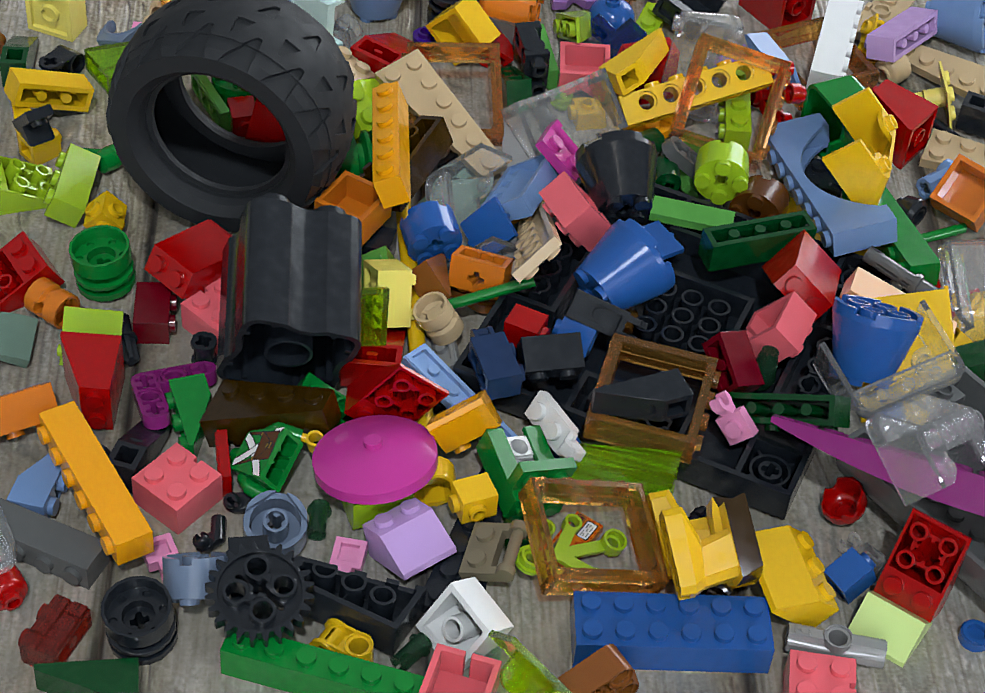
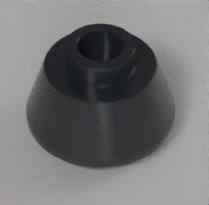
M909 195L896 200L916 227L926 215V201Z

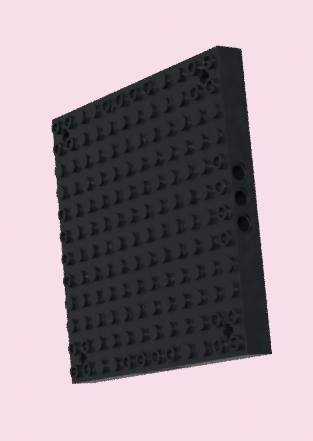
M578 177L577 181L575 182L586 192L580 178ZM655 183L654 196L733 211ZM734 211L733 223L756 219ZM650 212L645 216V221L640 225L644 226L655 222L649 220ZM554 216L552 219H553L554 224H555V222H556L557 220L555 219V216ZM661 223L669 232L674 233V238L684 247V252L663 260L664 263L666 261L671 263L675 274V285L670 290L658 297L625 310L630 312L631 316L648 323L645 330L637 328L627 321L622 331L638 337L641 340L639 346L621 338L619 340L599 331L589 356L584 358L585 368L577 375V378L560 380L559 376L548 377L547 381L532 383L530 379H525L521 385L520 395L491 401L495 408L530 421L524 413L539 390L547 391L579 429L577 435L580 441L727 498H734L745 493L748 506L785 520L817 448L782 429V432L764 431V425H756L759 431L754 437L730 446L715 421L720 415L714 413L709 405L711 400L716 399L715 395L719 392L702 346L704 342L719 332L747 331L746 327L755 311L784 297V295L776 288L762 268L768 261L708 272L698 254L702 231ZM556 226L562 245L559 247L561 250L550 261L545 259L538 266L539 270L533 276L536 286L500 296L478 329L492 326L495 333L503 332L504 321L517 303L549 315L547 328L551 329V335L556 320L559 318L563 320L564 313L575 289L579 287L573 272L576 271L590 252L583 245L578 248L570 240L568 234L565 236ZM814 239L842 270L835 297L840 296L845 281L857 267L864 269L890 285L892 284V279L862 261V255L849 253L834 257L828 247L824 248L822 241ZM512 277L509 282L514 281L516 279ZM832 307L813 322V330L805 338L804 348L796 357H788L782 360L776 367H768L761 371L765 385L752 393L842 395L847 385L845 378L832 374ZM468 343L454 364L453 372L477 394L482 390L468 359ZM515 347L516 360L519 364L517 348ZM676 368L679 369L693 393L689 415L663 422L592 413L590 410L594 388Z

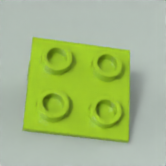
M64 306L62 331L122 336L124 311ZM58 344L57 356H60L59 365H63L61 345Z

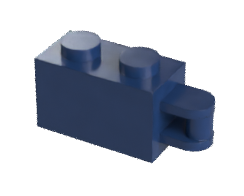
M492 326L471 329L468 359L481 390H486L491 400L520 395L522 382L525 381V370L523 365L518 364L516 360L514 344L512 342L509 343L505 332L495 333Z

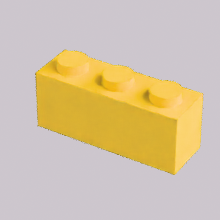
M15 67L9 68L4 86V92L13 106L39 108L50 104L53 110L77 112L89 111L95 90L84 74Z

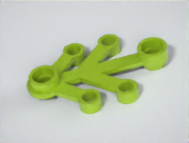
M571 513L561 523L562 532L554 549L544 551L543 548L546 540L552 537L556 527L551 520L543 518L534 528L535 537L532 543L520 547L515 564L524 574L530 576L542 574L558 583V588L563 594L573 595V591H576L580 586V581L576 575L564 573L550 564L558 562L585 577L588 587L598 590L607 581L606 573L602 569L593 568L577 558L601 553L607 557H616L627 546V538L623 532L612 528L608 529L600 540L570 546L574 535L578 533L583 525L582 519L578 515ZM568 522H572L575 527L571 526ZM541 527H545L548 532H545ZM593 576H596L599 581H596ZM565 581L571 583L573 587L568 586Z

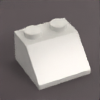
M476 577L451 582L415 625L434 650L437 643L466 651L464 670L470 667L473 653L485 656L495 649L514 627Z

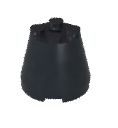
M616 130L602 133V139L589 145L583 143L577 149L574 156L576 172L598 211L606 217L611 225L619 219L626 221L629 218L642 224L645 221V216L653 207L657 167V151L654 141L643 138L642 132Z

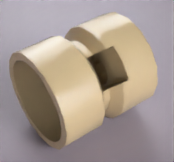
M438 291L427 293L415 303L413 316L434 344L438 346L451 344L462 334L464 328L463 320L443 293Z

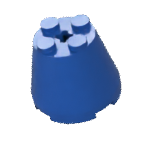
M630 218L626 221L619 219L613 223L576 271L573 272L579 285L578 289L623 310L666 293L675 285V274L669 261L664 263L661 253L655 247L658 244L656 239L642 225Z
M843 294L842 299L835 297L832 306V374L844 377L845 383L853 386L862 387L863 382L870 383L872 387L888 390L921 330L924 317L916 311L903 306L897 311V307L882 303V300L848 294Z

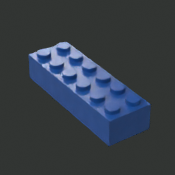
M573 591L570 609L572 668L605 645L614 644L634 670L767 674L769 672L775 648L769 605L766 597L697 595L695 598L679 601L676 594Z

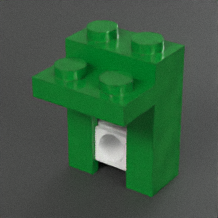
M540 425L524 426L522 429L524 436L506 437L503 428L486 429L476 449L485 472L488 473L499 494L498 504L504 518L514 515L525 518L543 514L545 516H552L559 513L570 496L566 484L578 468L574 458L554 459Z

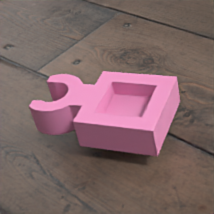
M336 536L329 563L338 565L339 571L347 573L355 572V570L362 571L368 551V541Z

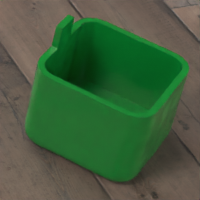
M852 75L814 83L807 88V95L800 117L821 113L829 124L830 143H828L827 148H824L817 154L821 159L854 142V139L832 109V105L865 89L857 78Z

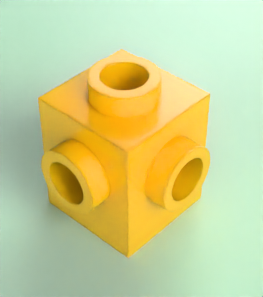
M106 190L86 206L83 226L90 228L99 225H109L123 230L125 227L124 221L127 205Z

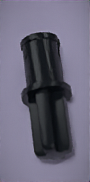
M124 313L122 328L124 364L132 367L140 361L136 345L138 338L137 334L132 331L129 315Z

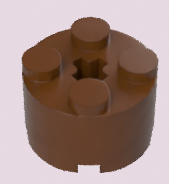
M754 175L749 177L748 189L740 193L738 192L732 199L728 209L756 219L786 214L789 209L790 195L785 186L774 178L768 180L762 178L763 175Z

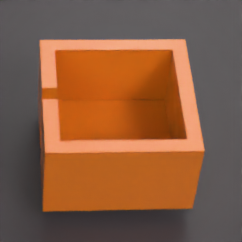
M959 154L929 196L932 207L959 223H965L968 228L977 233L985 222V168Z
M346 170L321 193L320 197L314 200V210L320 206L333 205L342 208L346 214L357 217L362 223V246L391 217L392 207L383 208L373 182Z

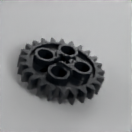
M252 541L251 550L247 551L239 544L237 555L227 550V562L217 559L216 568L218 571L209 570V580L212 582L205 583V592L208 593L205 595V605L210 606L208 608V617H216L214 620L216 629L225 626L224 637L228 638L233 633H236L237 644H240L245 637L249 638L250 647H254L257 639H262L263 645L268 647L269 638L272 637L281 644L282 633L285 632L288 636L293 637V625L303 628V617H310L311 608L308 606L314 604V595L311 594L314 592V582L309 581L311 579V571L303 570V559L293 562V550L289 551L286 555L282 554V544H279L274 551L270 550L269 541L264 543L262 549H258L255 541ZM255 568L264 571L262 575L258 576L252 575L249 572ZM280 587H287L291 592L279 594L275 590ZM233 593H240L244 596L240 600L228 598ZM276 606L279 608H284V610L281 611L277 609ZM262 611L269 613L271 616L267 619H258L254 615Z

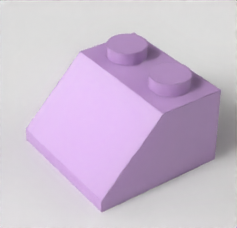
M415 497L403 501L399 506L385 513L378 514L374 519L362 524L366 541H368L370 557L404 581L457 552L456 546L433 509Z

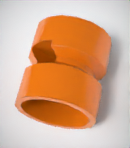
M46 277L34 281L24 297V307L28 311L43 318L57 329H62L64 306L80 307L78 296L61 288L60 285Z

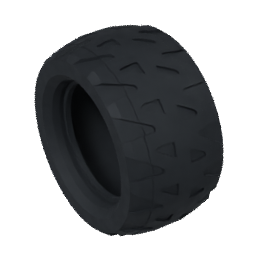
M171 0L145 20L119 57L108 93L107 128L112 137L116 154L133 180L153 200L177 216L192 223L199 224L209 219L213 220L227 232H238L240 230V216L250 200L263 194L277 193L287 197L294 205L308 209L314 204V200L320 197L321 193L332 184L348 154L354 134L357 113V100L353 99L354 75L349 62L345 60L333 36L309 13L289 0ZM182 76H211L230 82L249 92L273 114L280 124L286 140L281 142L254 141L223 129L210 120L196 106L183 84Z

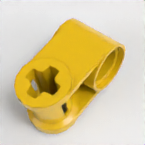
M336 618L328 619L324 625L325 629L320 636L312 639L309 645L374 662V645L371 636L346 625Z

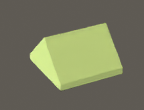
M868 591L848 629H850L852 634L886 640V659L903 668L933 622L926 621L874 591Z

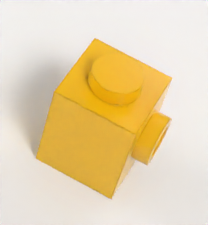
M485 472L452 481L451 495H448L447 501L450 511L453 514H457L461 524L473 521L478 522L484 518L497 515L499 494L488 473Z

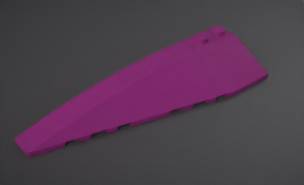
M777 414L771 417L770 422L857 469L913 493L985 517V471L980 470L978 474L973 473L974 468L960 463L948 462L947 465L942 464V459L892 445L881 447L874 440L862 437H854L853 439L844 432L824 428V430L818 429L817 425Z

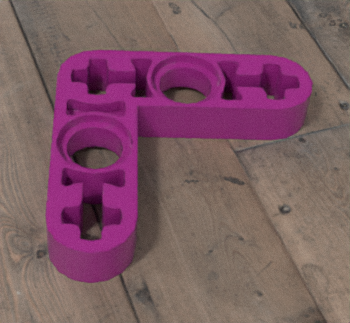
M200 361L141 372L132 376L130 380L132 395L143 426L150 430H159L170 424L169 406L164 396V393L169 392V379L204 373L210 387L217 382L216 365L209 361Z

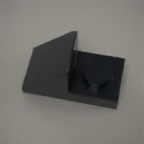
M50 104L27 111L12 121L16 130L31 147L55 138L47 119L54 114Z

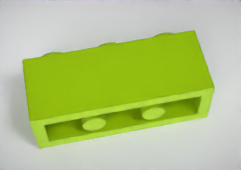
M70 143L66 152L61 151L55 162V166L59 169L54 170L49 181L53 188L49 187L43 203L47 204L45 216L76 228L85 212L101 156Z

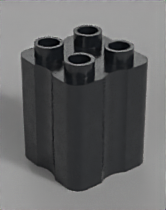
M267 193L260 195L247 203L240 216V230L234 236L229 237L222 251L217 375L221 379L297 386L310 372L332 388H335L340 380V369L348 362L353 361L361 349L362 223L357 217L346 214L342 208L337 206L325 205L312 211L294 205L287 197L281 194Z

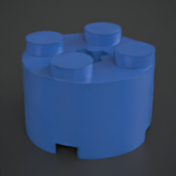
M426 201L411 207L408 210L409 215L404 220L401 218L399 224L409 256L418 265L440 253L444 254L446 259H451V254L461 246L463 241L451 206L448 204L446 206L439 205L438 201Z

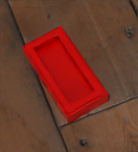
M227 429L216 430L217 471L222 474L223 497L227 493L232 492Z

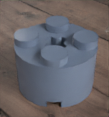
M269 490L258 494L248 503L243 516V536L268 535L270 548L276 549L279 544H282V554L286 555L289 551L293 550L294 558L300 554L306 545L308 531L307 511L303 503L296 496L290 493L284 494L276 492V490Z
M200 552L176 553L167 555V557L163 556V585L166 586L172 598V603H180V606L200 605V600H205V595L208 594L205 592V583L212 582L209 580V570L218 571L216 568L217 559L227 562L226 552H211V557H209V554H200Z

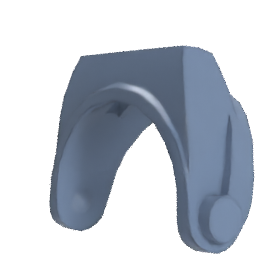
M109 20L100 30L97 42L100 47L106 46L112 53H123L124 48L142 23L128 31L114 33L116 23L113 20Z

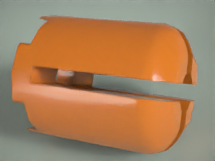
M479 0V4L489 17L512 23L541 22L539 15L541 4H544V0Z

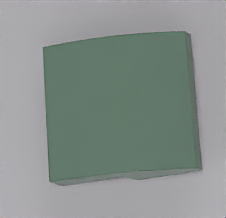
M0 312V361L27 368L38 324L37 318L16 313Z

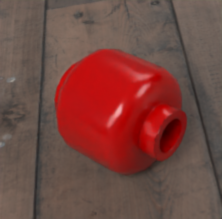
M0 562V611L14 610L22 604L28 594L29 587L16 565L10 562Z

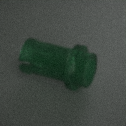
M315 499L307 507L309 515L307 538L313 541H322L326 538L327 521L332 514V509L326 500Z
M419 632L417 635L412 634L409 637V642L395 655L390 657L392 665L396 668L400 664V670L408 671L422 656L427 657L430 654V649L433 646L432 642L422 632Z

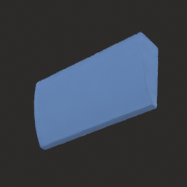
M542 154L509 166L481 206L493 197H497L505 212L510 214V221L530 217L543 200L539 192L552 182L559 173Z

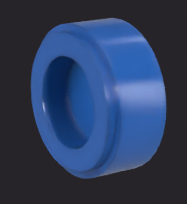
M972 619L962 624L958 633V640L965 649L971 652L985 651L984 622Z

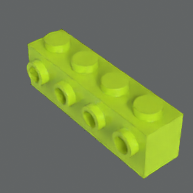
M736 70L737 77L740 80H746V74L741 70ZM718 78L717 87L721 88L722 81ZM751 93L717 103V106H720L717 122H721L718 127V139H721V143L730 144V141L736 142L744 147L747 152L752 134Z

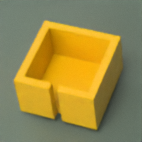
M459 0L426 25V28L454 66L485 49L501 34L477 0Z

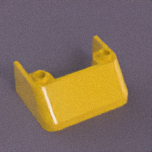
M867 87L832 105V109L850 133L854 142L822 157V161L852 202L878 206L892 170L898 124L892 114L888 115L870 87Z

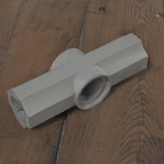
M789 622L784 649L790 652V649L854 658L856 659V664L883 669L887 653V641L852 634L850 629L841 624H832L824 629Z

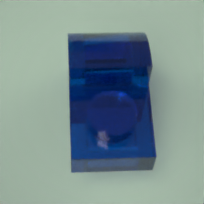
M600 13L592 19V34L601 44L610 45L611 59L617 55L622 44L640 41L648 35L631 17L617 29Z

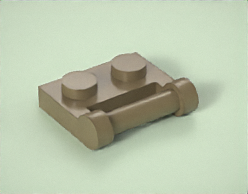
M519 519L513 520L511 523L475 522L458 572L461 579L476 577L478 581H513L516 573L515 562L522 540L528 535L529 524ZM507 538L509 539V542L503 557L502 563L498 564L505 539Z

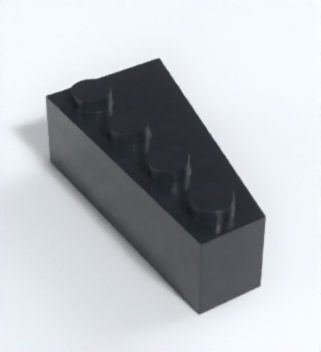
M298 555L293 560L295 562L303 559V570L311 571V579L309 581L314 582V592L311 593L314 595V604L308 605L311 608L310 618L323 624L330 618H336L358 631L367 633L373 639L374 648L391 656L394 655L423 615L427 592L426 587L416 585L415 589L399 586L400 581L387 578L386 582L367 578L366 572L355 570V572L347 573L339 571L338 565ZM280 587L278 591L279 594L291 592L287 587Z

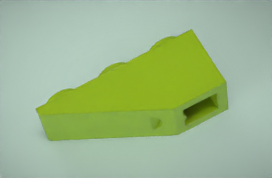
M582 10L556 13V19L553 20V31L557 34V38L581 43L592 37L591 12Z

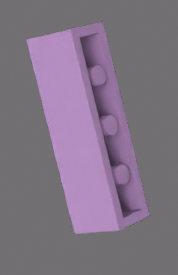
M911 6L867 34L864 42L866 59L894 63L903 55H906L937 34L938 10Z

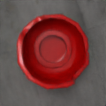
M840 476L837 477L836 484L832 488L824 489L820 507L827 520L836 525H847L858 521L864 515L868 500L860 481L854 477Z

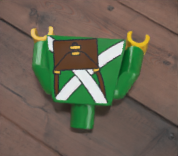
M276 422L264 429L248 432L240 448H233L229 454L231 470L238 475L237 482L243 492L252 499L265 491L276 490V492H280L304 443H307L308 450L313 454L317 445L314 442L319 441L323 434L318 430H313L306 434L303 433L304 429L282 422Z

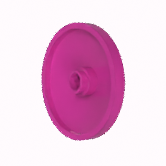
M372 415L349 420L326 433L319 440L313 451L312 466L316 482L330 496L352 504H384L408 497L423 488L436 472L438 450L434 437L421 424L399 416Z

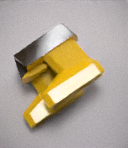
M669 489L647 495V510L662 574L665 581L673 579L679 601L695 598L703 590L721 584L727 585L731 589L753 585L761 577L763 561L745 493L734 498L712 497L706 505V517L689 520L682 507H679Z

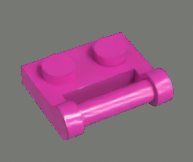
M556 119L546 127L535 146L559 175L565 171L574 181H577L579 176L576 172L574 156L578 147L561 128L563 126L562 123Z

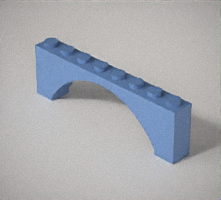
M821 113L761 127L762 137L758 139L761 152L766 153L770 165H774L778 178L783 179L785 188L793 194L795 204L800 205L802 211L806 210L817 227L816 233L820 235L824 248L828 247L834 257L869 249L871 246L877 247L897 242V218L887 204L882 206L868 205L838 198L821 190L806 177L804 171L809 162L821 150L827 148L828 143H830L829 124Z

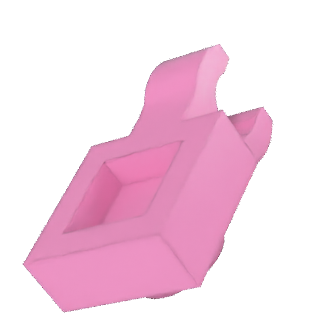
M726 390L716 394V399L709 402L713 412L720 415L715 421L730 446L754 437L759 430L744 405L736 408L730 394Z
M171 533L153 537L154 552L143 556L149 573L159 570L162 583V557L179 553Z

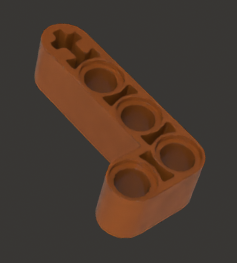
M608 644L536 693H636L639 689V682L635 670L614 644Z

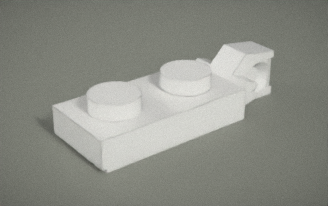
M539 390L524 414L533 425H540L547 443L557 455L565 458L573 457L575 461L581 462L587 452L576 440L579 429L549 392Z

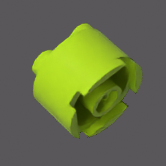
M713 140L704 144L699 149L695 161L694 185L702 196L710 199L716 205H723L726 201H731L738 192L740 193L748 189L749 155L744 147L733 141H730L729 144L721 143V140Z

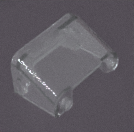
M682 10L679 15L675 14L672 23V30H675L661 83L668 82V78L673 75L683 73L685 77L693 74L692 71L703 66H707L708 69L715 68L718 62L730 59L733 48L737 46L735 39L741 40L744 31L740 17L731 14ZM712 77L713 85L721 88L722 81L717 77ZM692 84L688 85V91L693 95H698V88ZM663 92L666 101L674 102L672 93ZM718 103L676 116L716 125L720 112L716 111Z
M605 68L534 97L523 99L500 110L504 121L529 159L542 154L535 144L546 127L556 119L562 123L563 126L561 128L577 147L583 143L586 144L601 138L602 133L628 127Z

